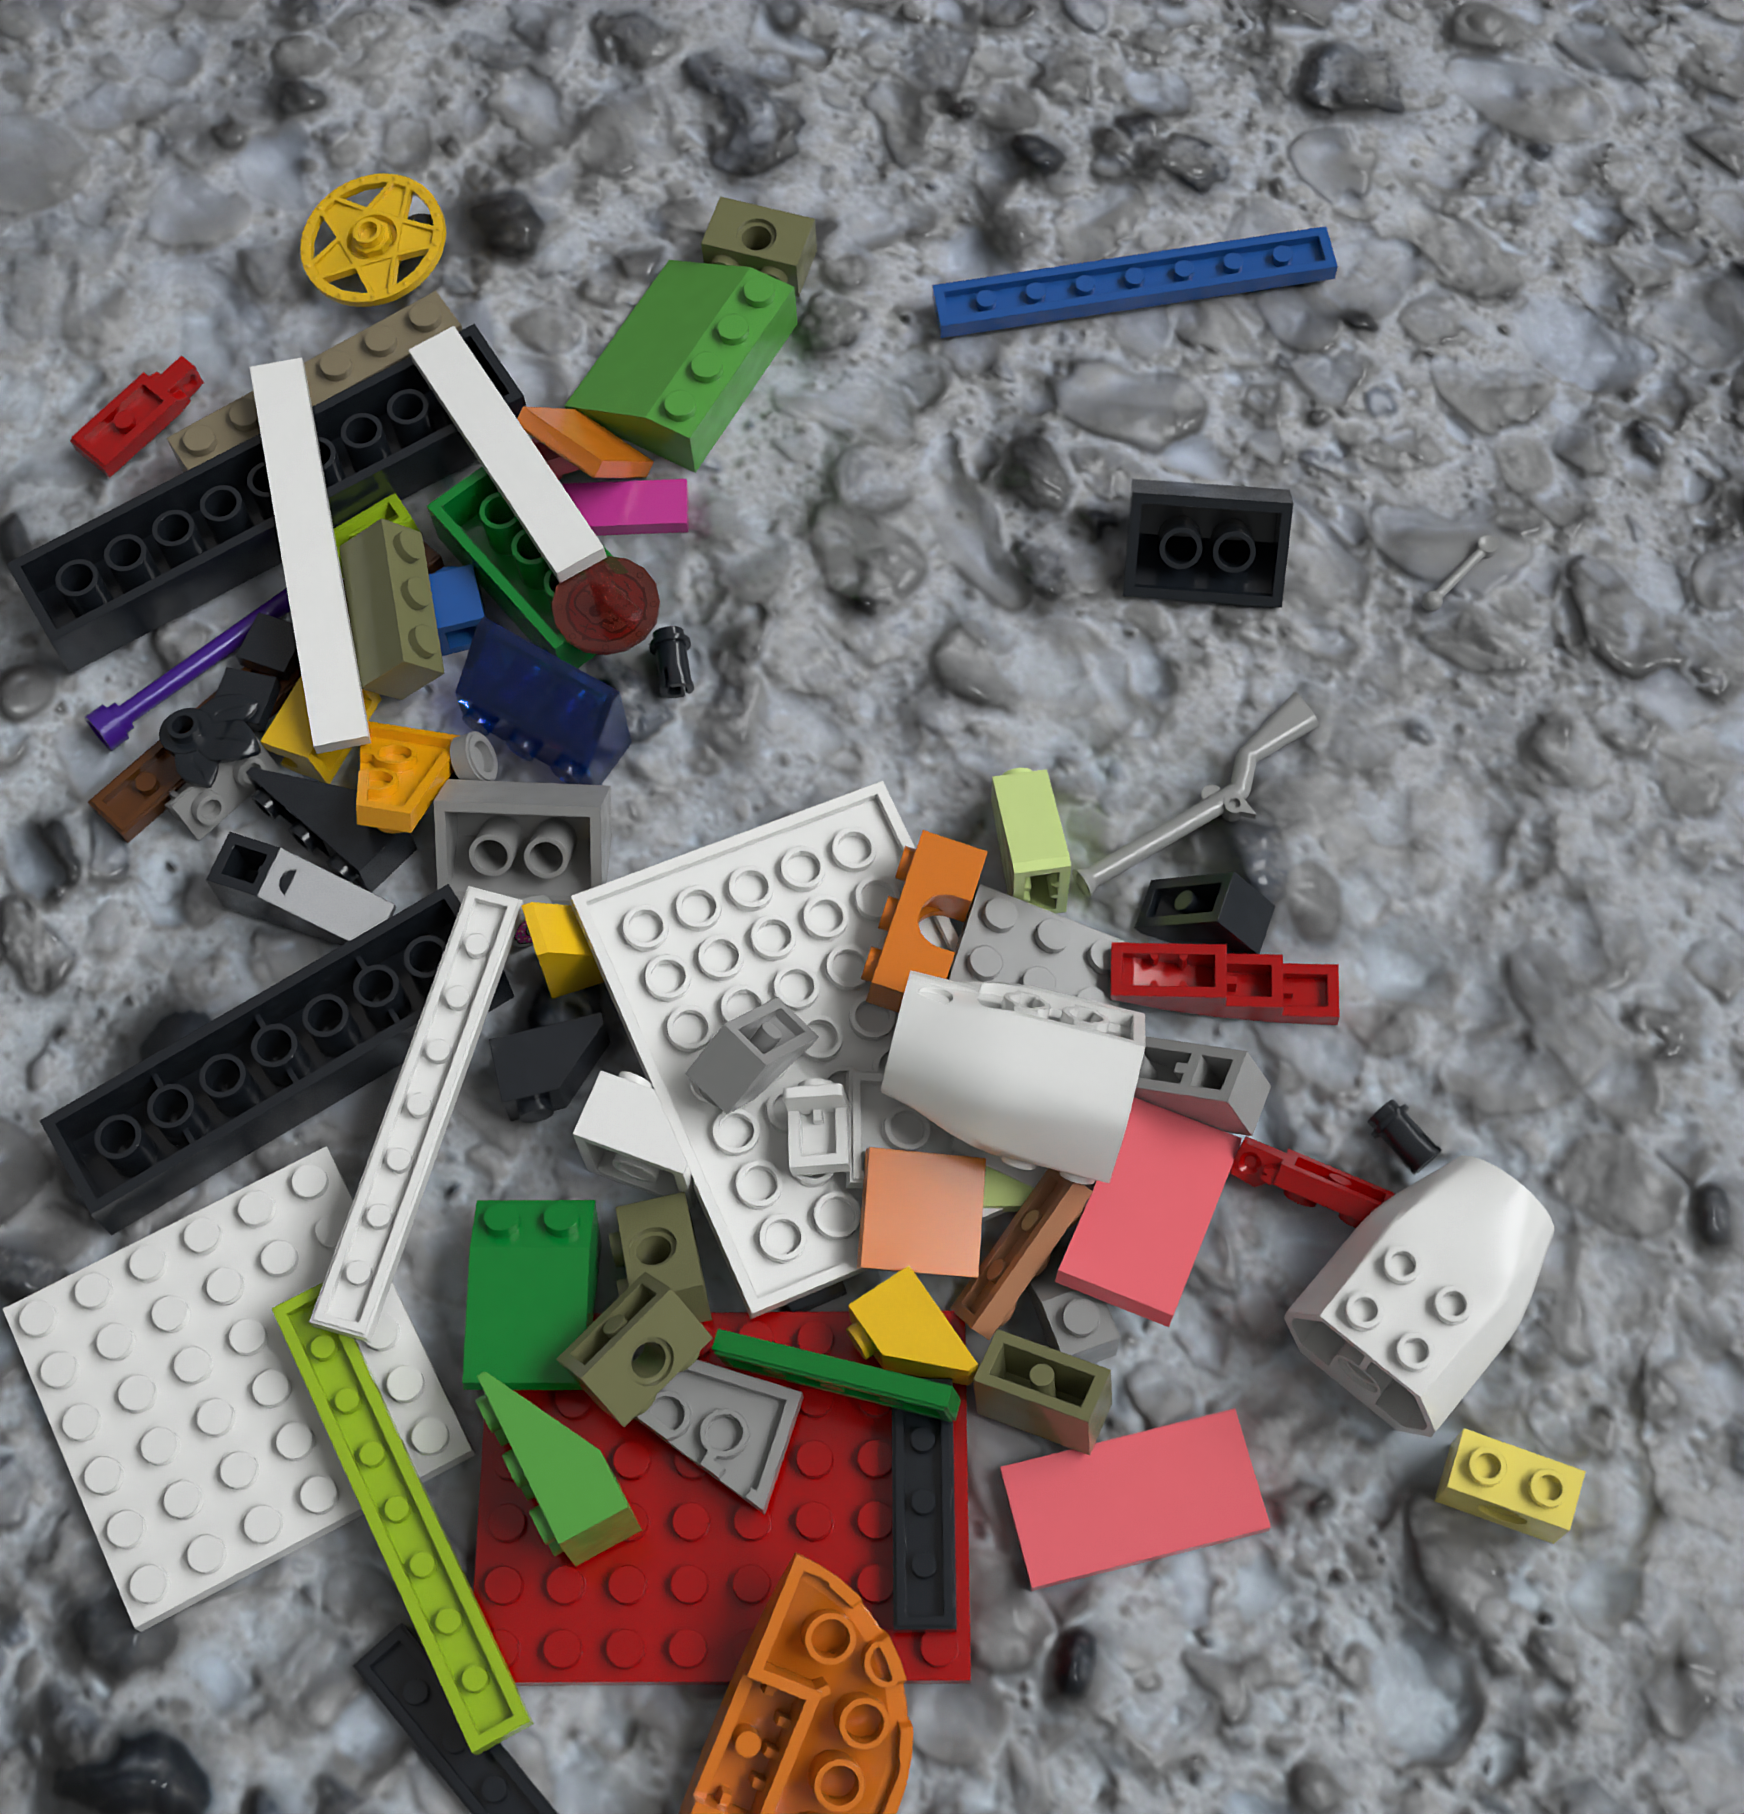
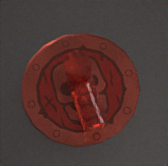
M607 556V558L559 583L556 586L552 602L556 627L565 640L585 653L599 655L625 652L644 641L657 624L661 607L657 585L646 569L627 558Z

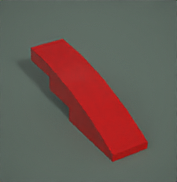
M1111 942L1110 1000L1220 1018L1275 1023L1338 1025L1340 1018L1339 964L1283 963V954L1227 953V944Z

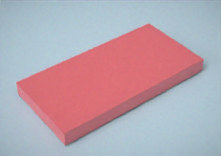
M1134 1097L1125 1135L1110 1182L1096 1181L1092 1190L1093 1193L1089 1197L1059 1266L1055 1282L1169 1327L1242 1138Z
M1235 1408L1095 1443L1090 1455L1070 1449L1000 1467V1474L1031 1591L1268 1532L1271 1528Z

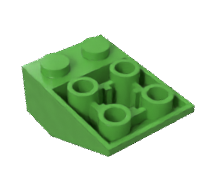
M486 1371L477 1375L485 1395L475 1399L487 1426L491 1433L495 1434L500 1445L504 1446L510 1443L512 1449L502 1454V1457L517 1487L522 1489L526 1499L529 1501L536 1497L539 1505L529 1510L544 1543L549 1545L554 1556L565 1552L572 1563L577 1566L642 1531L615 1475L598 1448Z

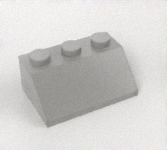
M447 779L434 799L437 890L449 884L461 904L468 886L516 899H522L531 895H544L549 897L553 904L571 905L572 895L607 883L612 839L611 786Z

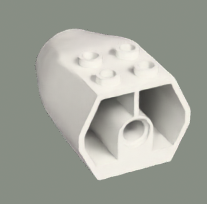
M910 970L886 1063L881 1092L907 1105L965 1143L990 1154L1001 1156V1160L1009 1166L1032 1170L1038 1165L1058 1170L1063 1178L1079 1184L1089 1185L1093 1184L1095 1180L1109 1183L1125 1135L1145 1051V1014L1030 985L976 981L956 982Z
M1461 1155L1398 1192L1374 1209L1288 1309L1284 1319L1299 1351L1396 1431L1432 1437L1510 1340L1519 1326L1532 1297L1555 1230L1554 1224L1543 1205L1515 1178L1482 1159Z

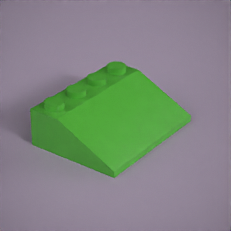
M668 260L564 405V408L576 409L614 435L696 473L797 326L795 287L751 267Z

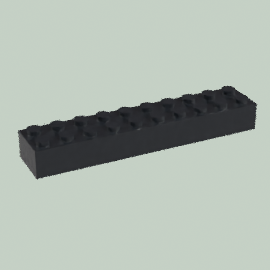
M475 324L459 331L458 333L515 417L518 418L523 406L527 407L524 395ZM411 356L312 407L334 529L391 494L396 493L398 498L403 500L478 460L413 363ZM261 433L6 564L70 674L282 563Z

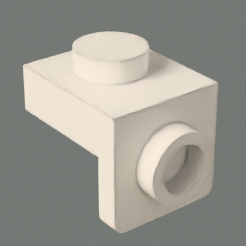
M812 1078L799 1082L798 1086L783 1088V1101L788 1111L789 1169L792 1176L851 1171L849 1102L843 1085L839 1083L833 1084L832 1081L827 1079Z

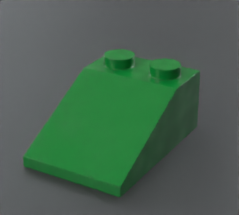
M477 1200L469 1248L462 1378L464 1390H483L477 1375L485 1371L512 1390H583L556 1359L593 1323L602 1247L595 1200Z

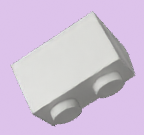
M600 1071L573 1131L574 1139L587 1171L658 1197L685 1192L689 1208L694 1209L698 1197L692 1185V1176L688 1162L655 1089H652V1084L645 1078L631 1072L621 1071L618 1076Z

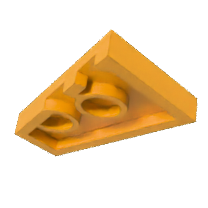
M368 721L371 743L360 745V771H358L356 798L357 825L376 827L385 833H411L447 779L453 774L454 769L450 758V746L452 740L461 735Z

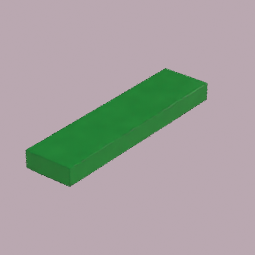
M717 1329L712 1346L714 1354L728 1367L948 1422L956 1421L961 1399L953 1386L722 1329Z

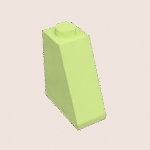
M1015 768L1006 771L1000 776H992L991 803L1007 894L1053 913L1066 912L1071 861L1047 769L1032 771L1028 768Z

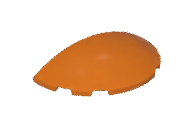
M795 1552L782 1574L729 1683L697 1761L678 1814L897 1813L908 1781L914 1734L913 1725L908 1718L904 1683L907 1681L889 1635L880 1628L872 1614L863 1605L861 1597L838 1576L817 1562Z

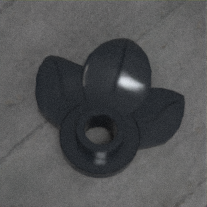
M225 694L212 698L199 709L184 708L175 711L163 721L159 730L160 742L170 755L175 756L176 771L184 781L194 786L211 788L216 780L219 764L247 759L261 753V748L254 732L245 723L258 710L259 705L257 701L241 694Z

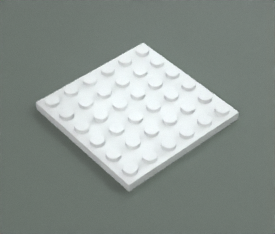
M327 1146L3 1308L132 1624L140 1632L364 1514L271 1309L324 1282L354 1199ZM392 1281L371 1343L356 1340L422 1483L476 1454Z

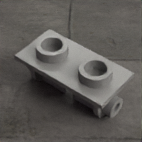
M259 740L258 743L261 748L259 755L219 764L218 774L211 788L194 786L186 782L177 791L173 790L169 793L171 800L164 805L165 808L178 821L182 820L198 841L255 792L245 772L251 767L277 772L280 769Z

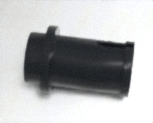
M666 626L655 630L652 634L653 640L649 643V650L651 654L656 656L660 679V694L666 698L686 696L685 691L691 694L695 689L691 679L687 650L691 647L690 637L685 635L683 628L678 626Z
M1391 1099L1376 1111L1367 1123L1374 1129L1371 1133L1372 1137L1376 1139L1380 1136L1411 1169L1410 1171L1416 1175L1442 1152V1149L1406 1113L1409 1110L1406 1104L1399 1106L1394 1099Z

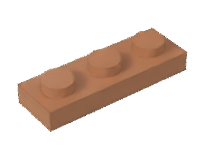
M1048 1168L979 1266L978 1278L970 1279L950 1309L955 1310L954 1313L971 1329L990 1340L998 1327L1003 1326L1011 1318L1016 1308V1301L1030 1281L1044 1271L1049 1263L1051 1251L1065 1231L1079 1221L1085 1209V1203L1093 1191L1083 1184L1071 1182L1060 1175V1171Z

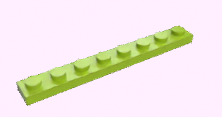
M322 1282L271 1309L469 1748L477 1756L534 1723L357 1340L313 1327L309 1322L324 1283Z

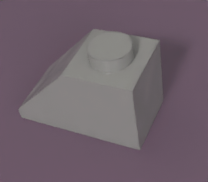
M777 997L723 1024L685 1074L699 1087L701 1095L709 1103L720 1107L728 1115L759 1096L808 1050L819 1036Z
M1068 1246L1051 1251L1048 1265L1040 1275L1030 1281L1026 1289L1049 1348L1091 1363H1096L1116 1355L1120 1335L1106 1302L1055 1282L1059 1266Z

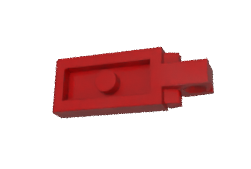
M181 355L161 374L157 371L148 376L143 372L71 437V444L78 453L107 477H112L188 406L192 395L203 385V380L197 368Z
M1245 1136L1237 1151L1230 1171L1231 1174L1254 1188L1266 1183L1268 1185L1273 1184L1284 1189L1283 1194L1297 1204L1306 1207H1316L1317 1204L1334 1210L1339 1213L1338 1217L1344 1223L1354 1228H1357L1374 1209L1396 1194L1291 1149H1288L1287 1153L1247 1136Z

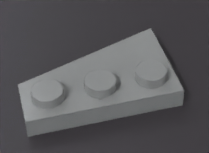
M645 1343L636 1349L632 1361L641 1355ZM696 1360L689 1368L679 1372L656 1395L653 1404L647 1411L634 1417V1419L765 1515L803 1401V1393Z

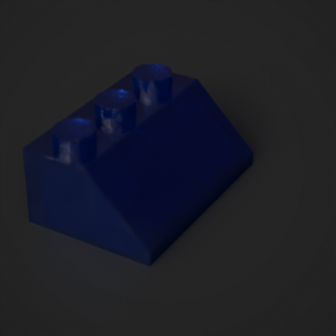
M485 617L482 618L476 627L455 691L464 723L473 731L480 732L486 737L491 733L506 741L508 748L526 761H533L536 758L545 763L566 784L602 785L632 744L620 692Z

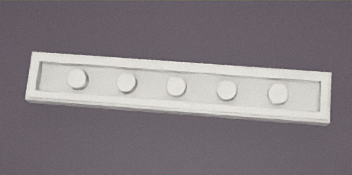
M452 326L409 349L408 351L413 363L558 581L561 583L607 558L603 545L456 328Z

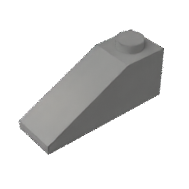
M1145 1036V1051L1134 1097L1224 1132L1253 1136L1271 1085L1248 1051Z

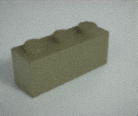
M381 518L341 545L339 549L361 687L367 691L403 700L442 676L445 672L422 532Z

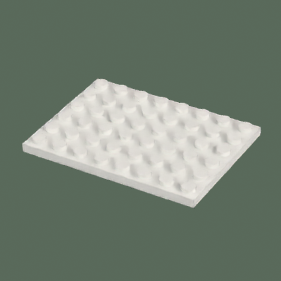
M883 781L571 896L573 911L644 1075L652 1084V1089L656 1090L688 1162L693 1188L750 1319L869 1270L857 1268L863 1189L846 1188V1172L792 1176L789 1169L788 1111L783 1101V1088L798 1086L799 1082L806 1079L822 1078L832 1081L833 1084H842L845 1091V1075L849 1069L885 1071L899 1013L865 1002L871 982L862 980L861 976L871 946L883 949L888 931L879 929L878 926L888 896L900 899L905 881L896 879L895 875L905 846L916 848ZM931 916L918 923L922 935L931 944L955 952L959 938L949 917ZM778 997L819 1037L808 1050L759 1096L727 1115L720 1107L709 1103L701 1095L699 1087L685 1073L723 1024ZM983 1208L982 1222L1005 1213L1002 1212L1004 1208Z

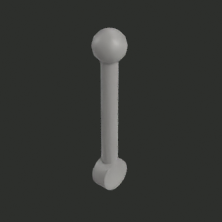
M1492 535L1481 536L1476 544V551L1435 591H1428L1423 595L1422 606L1428 611L1438 610L1442 606V598L1483 557L1490 558L1495 555L1499 547L1498 540Z

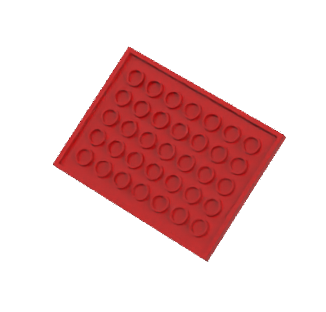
M955 1310L941 1311L966 1346L965 1322L954 1313ZM849 1311L766 1312L750 1319L748 1312H711L712 1320L701 1322L713 1338L700 1350L697 1360L803 1393V1401L765 1515L634 1418L623 1427L599 1408L584 1390H513L601 1451L642 1531L575 1566L565 1552L554 1556L549 1545L544 1543L529 1510L537 1507L539 1503L536 1497L529 1501L526 1499L522 1489L517 1487L502 1457V1454L511 1450L512 1447L510 1443L501 1446L495 1434L491 1433L484 1420L474 1595L516 1686L729 1685L748 1641L795 1552L817 1562L838 1576L861 1597L863 1605L872 1614L880 1628L887 1632L895 1647L907 1680L904 1684H971L966 1385L953 1383V1388L961 1399L956 1421L953 1420L957 1632L894 1633L892 1407L728 1367L712 1350L717 1329H722L883 1369L874 1355L865 1360L846 1332V1328L852 1325ZM594 1313L593 1322H594L602 1313ZM909 1375V1376H913V1377H917V1378H921V1379H930V1378H925V1377H920V1376H915V1375Z

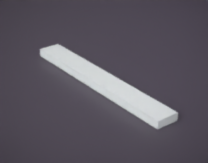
M301 357L251 366L250 373L313 747L316 753L319 754L370 744L371 738L305 365Z
M471 886L467 887L309 1322L313 1327L371 1343L523 915L521 905H524L523 900Z

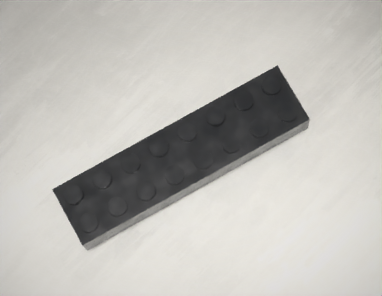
M447 884L41 1119V1125L91 1216L113 1235L404 1063L461 907V903L450 885ZM504 970L502 971L488 1012L515 997Z

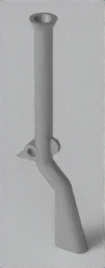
M1294 692L1249 741L1238 750L1234 760L1230 785L1223 789L1216 785L1205 786L1201 792V802L1086 869H1073L1074 881L1083 895L1090 898L1095 889L1220 815L1229 822L1237 821L1241 816L1255 819L1256 814L1245 799L1249 796L1252 788L1256 763L1318 727V720L1315 714L1297 692Z

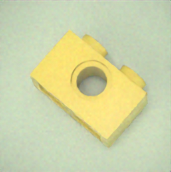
M1464 1428L1450 1444L1434 1501L1554 1544L1570 1531L1586 1471Z

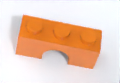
M922 830L916 849L905 846L895 875L896 879L905 881L900 899L888 896L878 926L879 929L888 931L883 949L871 946L861 976L862 980L871 982L865 1002L899 1013L910 970L947 979L955 952L931 944L922 935L918 923L931 916H946L961 922L965 921L988 851Z

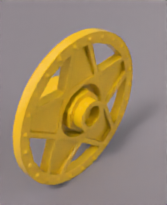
M389 173L362 176L337 187L315 207L302 232L300 244L302 265L307 276L318 291L337 303L353 307H372L387 304L412 292L432 273L439 262L445 246L446 223L438 202L431 192L419 182L402 175ZM383 188L367 207L346 200L365 190ZM413 194L428 207L433 219V225L408 219ZM325 221L336 238L314 258V242L321 224ZM425 255L417 268L397 283L398 269L402 260ZM358 273L368 293L344 291L329 284V282Z

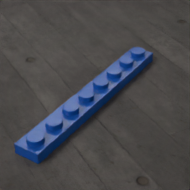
M1324 226L932 285V299L940 337L946 338L1331 280L1336 277L1338 265L1327 227Z

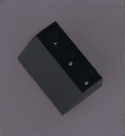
M1132 479L1123 596L1282 608L1294 504L1290 489Z

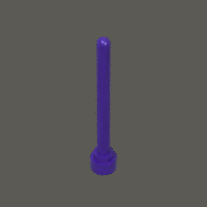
M287 587L121 705L114 702L106 707L102 704L87 714L84 718L98 739L109 751H113L129 739L127 733L135 728L133 722L242 645L259 612L278 619L290 612Z

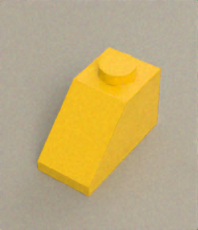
M539 902L521 905L552 999L604 982L571 905Z
M909 1265L848 1305L852 1325L846 1328V1332L865 1360L874 1355L885 1370L930 1379L953 1378V1383L967 1386L973 1382L978 1370V1363Z

